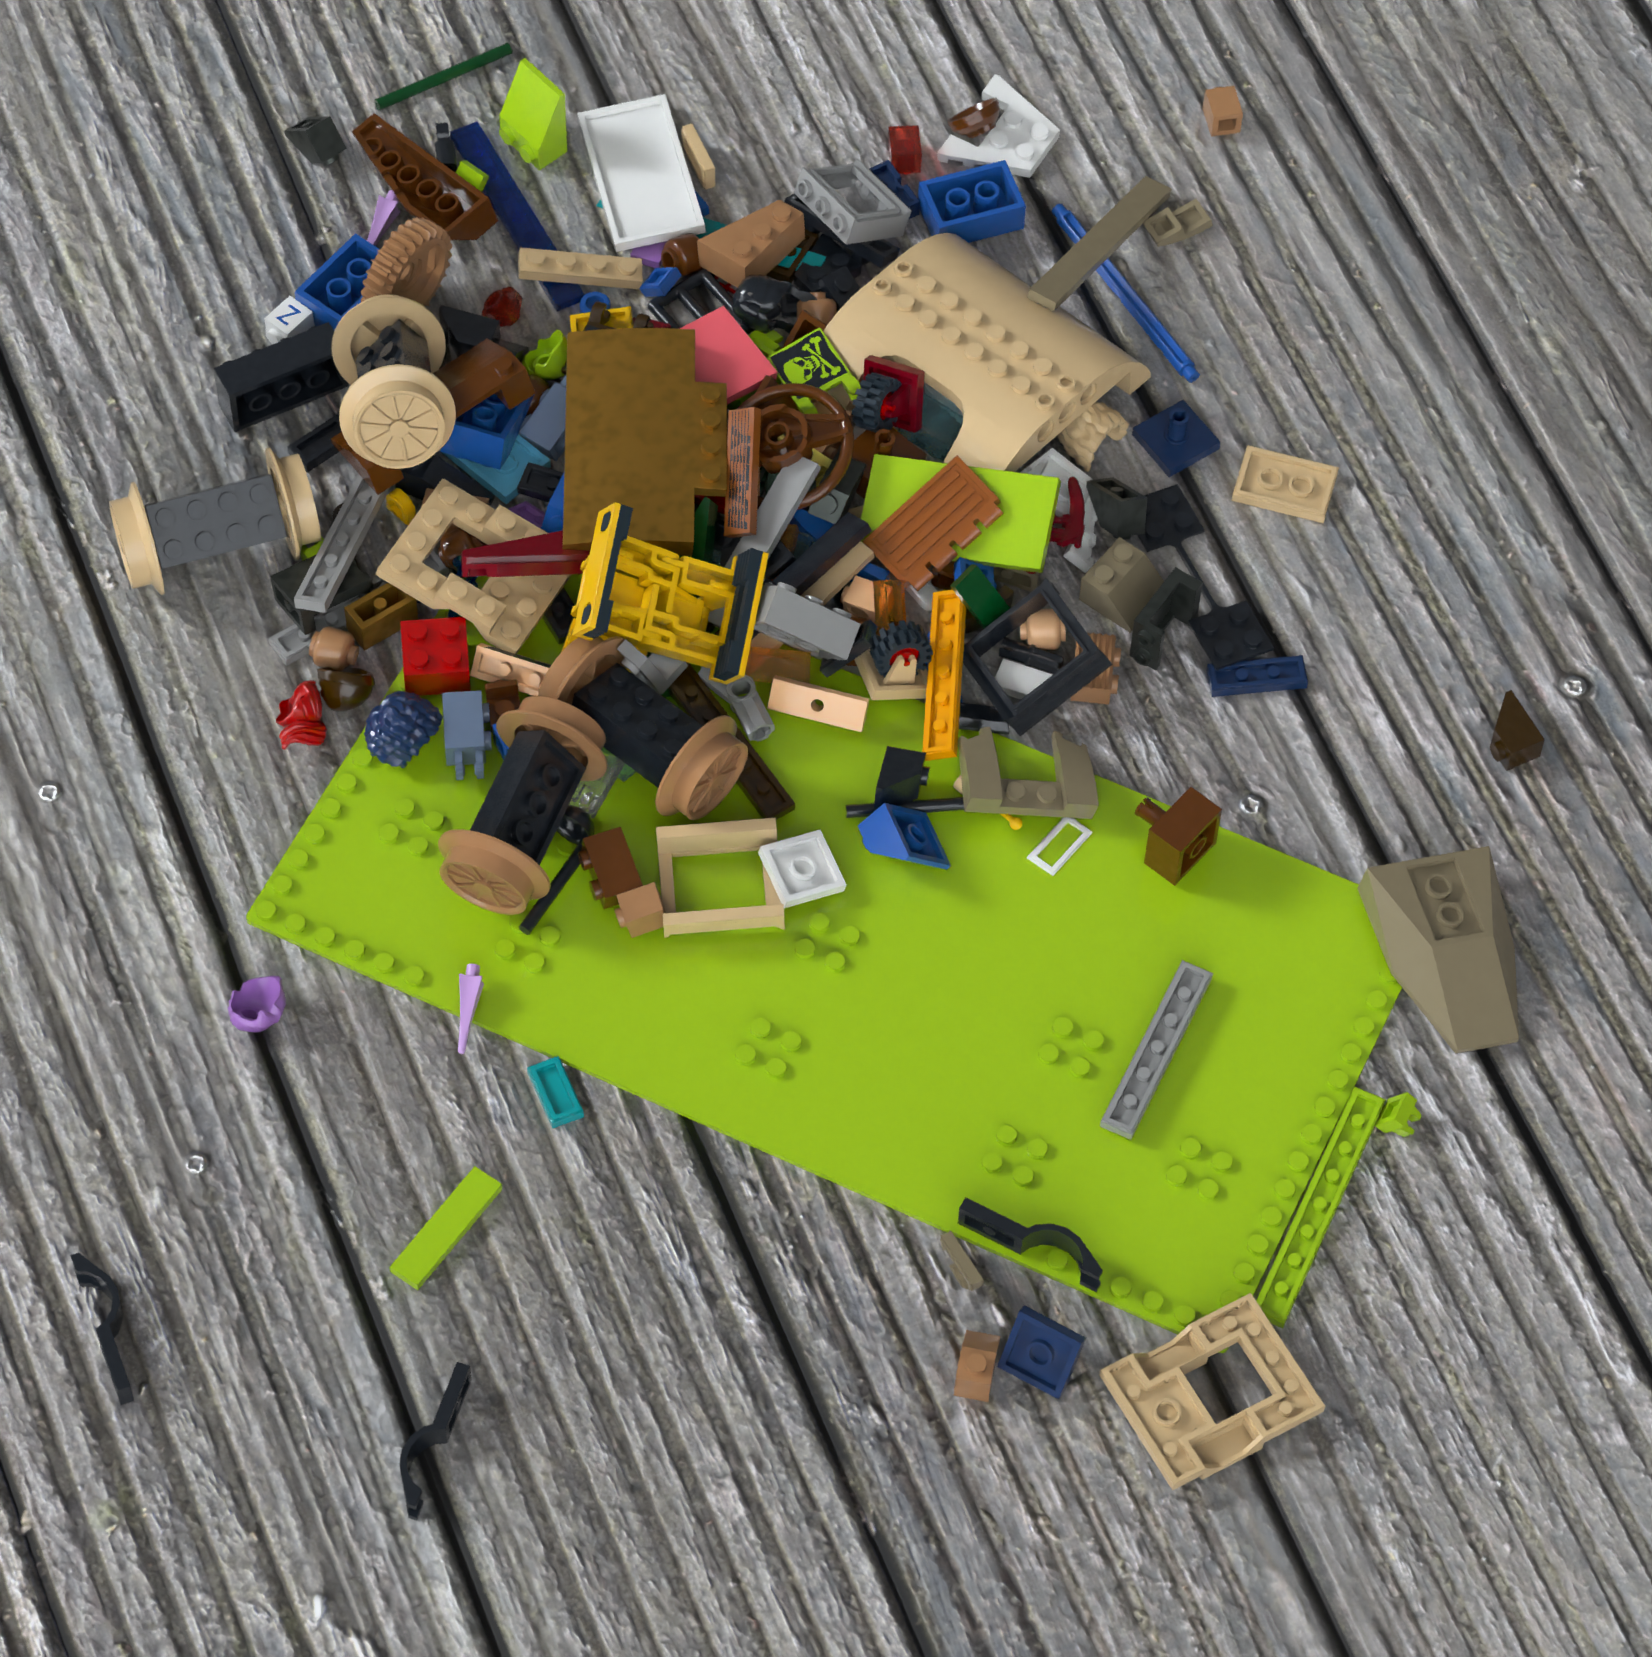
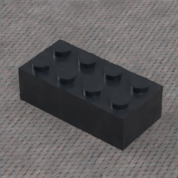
M329 322L320 326H313L305 332L290 338H283L275 344L262 349H256L243 357L233 361H226L214 368L219 406L234 433L349 386L348 382L337 370L332 357L334 330Z

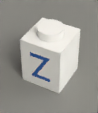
M291 296L286 298L264 318L266 337L271 344H275L283 338H290L305 332L314 326L313 312Z

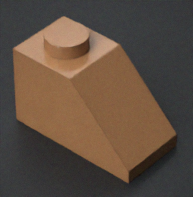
M966 1330L955 1378L954 1396L985 1402L989 1401L1001 1336Z

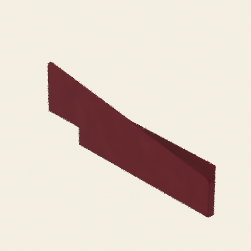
M563 530L466 549L461 553L462 577L583 574V571L580 569L581 563L590 555V551L563 549Z

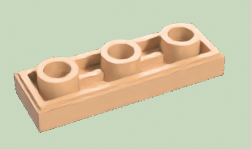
M775 675L767 709L862 732L870 699ZM815 699L821 700L823 702V706L818 705L815 702Z

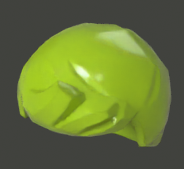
M556 330L549 338L539 339L537 349L531 350L524 355L521 363L525 366L529 375H537L544 380H553L565 376V374H562L561 369L567 360V339L562 331Z

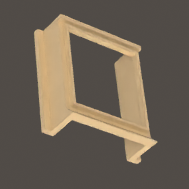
M776 818L656 827L661 898L666 913H663L664 938L672 934L773 926L785 930L784 905L777 895L763 862L766 905L676 912L672 857L759 851L760 846L777 842Z

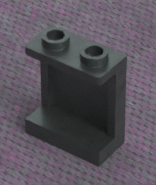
M316 555L270 576L276 602L304 635L316 630L314 616L321 612L295 608L294 597ZM353 559L328 609L357 595L361 598L373 589L370 576L367 572L359 570L355 559Z
M1175 567L1135 618L1129 656L1133 657L1140 665L1157 670L1161 663L1165 636L1164 630L1174 618L1190 626L1188 620L1198 617L1203 582Z

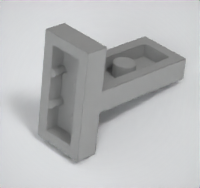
M626 639L617 648L624 657L621 663L633 675L660 695L688 667L684 661L652 653L647 658Z

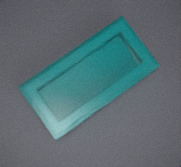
M559 1056L527 1067L528 1076L552 1129L584 1117L582 1106Z

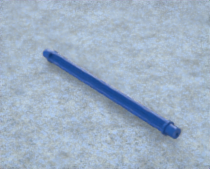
M1062 203L1057 204L1052 209L1053 215L1057 218L1058 225L1076 244L1087 233V230L1072 211L1067 210ZM1107 258L1096 269L1097 273L1114 294L1119 297L1122 304L1155 345L1160 348L1178 374L1184 376L1189 383L1196 381L1200 373L1194 367V362L1188 357L1113 262Z

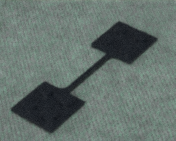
M1178 484L1144 495L1147 497L1145 533L1138 534L1137 536L1145 550L1149 552L1168 545L1174 546L1191 576L1203 582L1181 543L1187 538L1204 533L1205 530ZM1203 582L1201 593L1211 611L1203 616L1188 620V624L1216 671L1274 650V646L1246 600L1228 607L1218 606Z

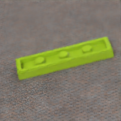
M474 1166L392 1263L390 1272L416 1290H419L502 1191V1184Z

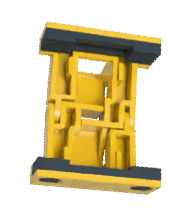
M615 502L599 511L590 555L581 563L580 569L583 571L577 602L571 610V615L576 617L573 635L588 641L601 635L609 638L620 636L641 650L709 668V680L726 685L744 677L769 553L750 548V550L748 549L744 553L742 552L738 556L733 557L731 569L688 556L679 558V555L674 552L628 536L633 508ZM619 569L621 571L639 577V581L636 578L615 572V570ZM637 581H638V584H639V585L644 586V587H646V588L638 587V586H637ZM691 594H694V595H697V596H700V597L697 599L696 597L692 596ZM725 607L719 636L707 633L706 628L710 611Z

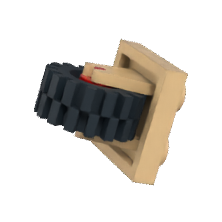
M905 620L899 621V626H895L894 622L888 624L890 627L888 630L881 628L879 630L880 636L876 634L873 636V646L854 659L871 699L926 698L928 672L925 662H931L932 658L930 655H933V650L924 629L919 624L915 625L913 621H909L906 625Z

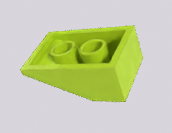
M524 58L519 63L499 115V134L507 145H512L519 151L525 162H531L540 171L567 152L565 93Z

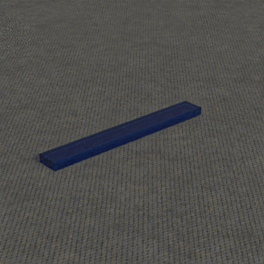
M478 121L451 131L450 138L454 141V145L463 160H467L489 175L483 192L489 197L495 212L517 248L557 251ZM538 281L557 312L580 303L581 298L584 296L579 284Z

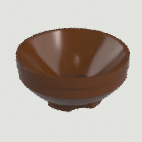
M995 97L977 103L954 115L947 123L952 131L957 134L966 135L969 138L978 137L996 127L995 123L1001 109L999 101Z

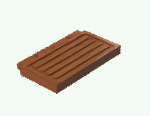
M957 455L862 542L874 552L876 558L905 588L912 585L918 592L934 578V575L928 570L929 567L933 566L940 572L958 556L952 548L955 544L964 550L982 534L976 527L979 522L987 529L1003 515V512L997 507L1001 501Z

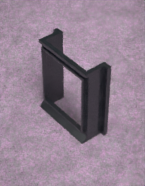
M1047 578L1035 590L964 644L963 664L1002 718L1019 736L1026 733L1113 665L1108 657L1096 646L1059 596L1060 593ZM1049 603L1083 649V652L1014 705L980 657L1023 624L1031 614L1038 612Z

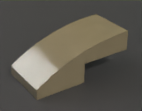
M1196 198L1173 212L1169 207L1148 218L1143 223V226L1159 247L1190 238L1212 227L1213 224L1211 218Z

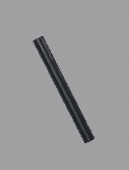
M963 797L913 800L900 805V807L925 813L964 810ZM874 803L846 805V818L868 817L874 811Z

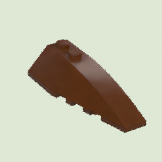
M375 113L352 131L353 136L406 211L412 216L423 217L447 231L451 240H477L498 222L489 197Z

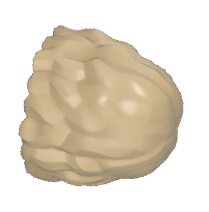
M1096 401L1060 432L1057 437L1064 445L1066 453L1075 458L1076 463L1081 465L1085 472H1089L1091 462L1095 457L1094 452L1097 451L1101 442L1106 438V434L1112 440H1121L1127 434L1126 430L1129 427V423L1118 411L1108 407L1103 402Z

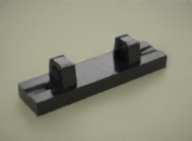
M795 193L785 199V203L804 213V227L806 230L816 234L822 232L853 251L851 257L861 266L870 261L882 268L889 262L897 259L900 248L887 240L881 239L846 245Z

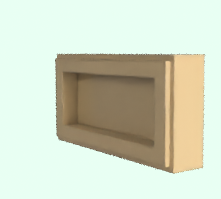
M692 123L682 126V148L702 187L705 190L715 187V166Z

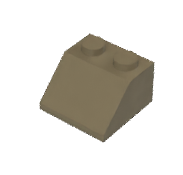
M1119 537L1081 578L1079 600L1131 633L1135 618L1163 584L1164 580L1144 552Z

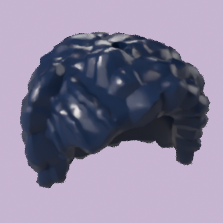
M397 691L389 694L380 705L375 706L366 719L364 735L367 749L370 751L371 756H376L383 764L405 768L408 765L407 762L412 760V755L418 756L419 749L424 744H428L430 736L435 735L440 729L439 726L443 716L437 707L415 693Z

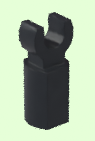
M448 122L436 123V159L456 173L457 162L454 141L450 140Z

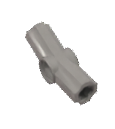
M702 667L698 673L699 677L708 688L730 704L731 710L737 715L749 741L755 740L759 742L768 738L775 730V726L756 691L754 680L750 676L744 675V677L726 685L709 680L710 669Z

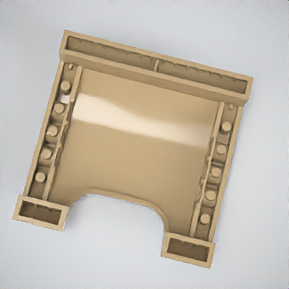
M951 233L936 234L926 238L904 252L855 293L836 313L823 331L850 373L859 383L863 380L864 359L870 355L925 371L924 382L952 401L961 410L963 415L962 427L944 463H949L958 455L967 466L1010 472L1017 471L1114 385L1131 395L1151 377V372L1145 365L1060 306L1055 311H1052L1027 298L1031 288L1030 285L958 235ZM842 384L827 391L841 403L844 409L852 412V409L855 408V405H852L853 401L847 395Z

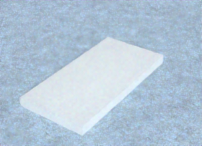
M665 94L577 113L616 252L665 242L687 233L695 235L706 233L705 223Z

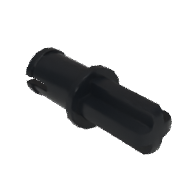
M1005 637L1001 643L1003 646L1012 648L1013 651L1000 648L999 657H1004L1025 664V666H1032L1053 674L1063 667L1064 658L1062 656L1036 648L1034 644L1029 646Z

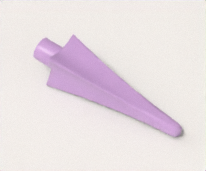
M392 190L388 192L386 198L378 196L373 222L367 239L374 246L377 245L388 227L400 213L397 208L398 198Z
M467 964L466 975L459 974V1054H464L466 1051L471 1023L484 986L482 982L483 976H479L480 966L477 964Z

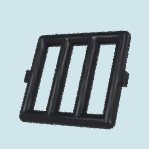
M704 268L672 287L665 296H657L647 304L648 310L659 322L669 323L671 328L679 329L681 327L663 307L679 299L696 320L708 313L689 293V291L703 283L738 321L746 334L755 331L735 317L732 311L733 297L714 278L715 275ZM777 304L773 310L766 313L768 320H773L781 314V307Z

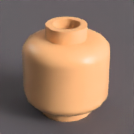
M1052 608L1041 609L1031 614L1020 625L1021 640H1027L1029 646L1034 644L1036 648L1042 650H1057L1061 642H1066V628Z

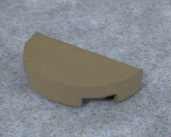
M952 1231L940 1235L942 1250H946L954 1262L949 1267L962 1288H969V1290L973 1291L982 1287L984 1279Z

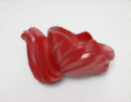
M314 680L303 681L294 690L291 698L279 703L280 714L276 719V723L285 727L279 735L282 749L284 750L292 743L320 746L326 738V725L320 721L322 717L321 695Z

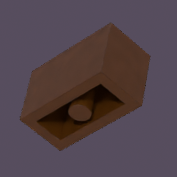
M621 827L583 838L581 851L578 852L579 861L584 871L589 869L592 881H589L591 893L595 901L600 899L603 909L619 905L616 895L643 886Z

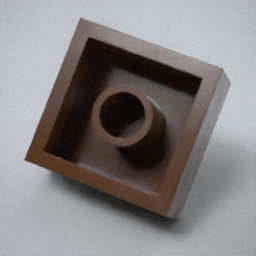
M894 428L891 430L881 429L876 433L865 430L854 440L852 458L867 464L856 493L865 499L874 454L926 460L927 454Z
M1192 787L1167 811H1164L1148 797L1144 798V803L1141 802L1135 810L1136 816L1152 826L1148 833L1144 864L1174 886L1217 842L1222 809Z

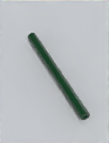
M507 42L374 100L375 105L379 111L508 56L513 53L512 48Z

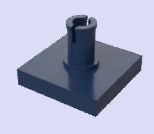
M1184 400L1134 426L1132 430L1133 437L1168 477L1182 471L1220 448V441Z
M1024 1305L1017 1315L997 1367L1060 1399L1065 1392L1086 1337Z

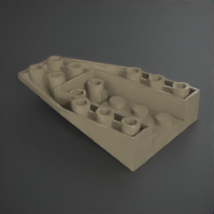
M1486 846L1368 867L1357 889L1390 973L1455 1054L1518 1042L1515 947L1490 847Z

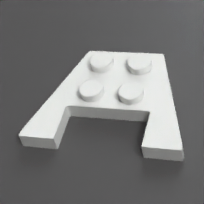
M995 74L982 91L981 100L985 101L996 97L1001 109L1005 110L996 122V127L988 133L979 147L951 134L937 152V160L948 163V160L963 162V166L972 168L976 164L983 166L1006 160L1012 175L1030 178L1058 140L1060 129L1005 80Z
M1052 448L1020 473L1057 477L1061 480L1055 511L1058 517L1069 514L1070 496L1068 479L1075 477L1078 480L1085 503V530L1081 548H1075L1074 544L1068 545L1063 557L1086 573L1094 565V558L1091 557L1092 548L1096 545L1094 523L1098 520L1086 488L1087 481L1093 479Z

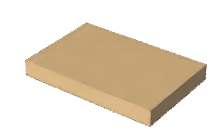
M1247 445L1233 491L1232 501L1324 523L1339 467Z

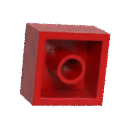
M451 617L400 621L406 692L424 696L447 692L471 691L466 618Z

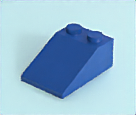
M495 394L491 395L456 418L453 432L440 452L450 454L455 458L476 462L488 468L500 470L511 453L534 395L511 410Z

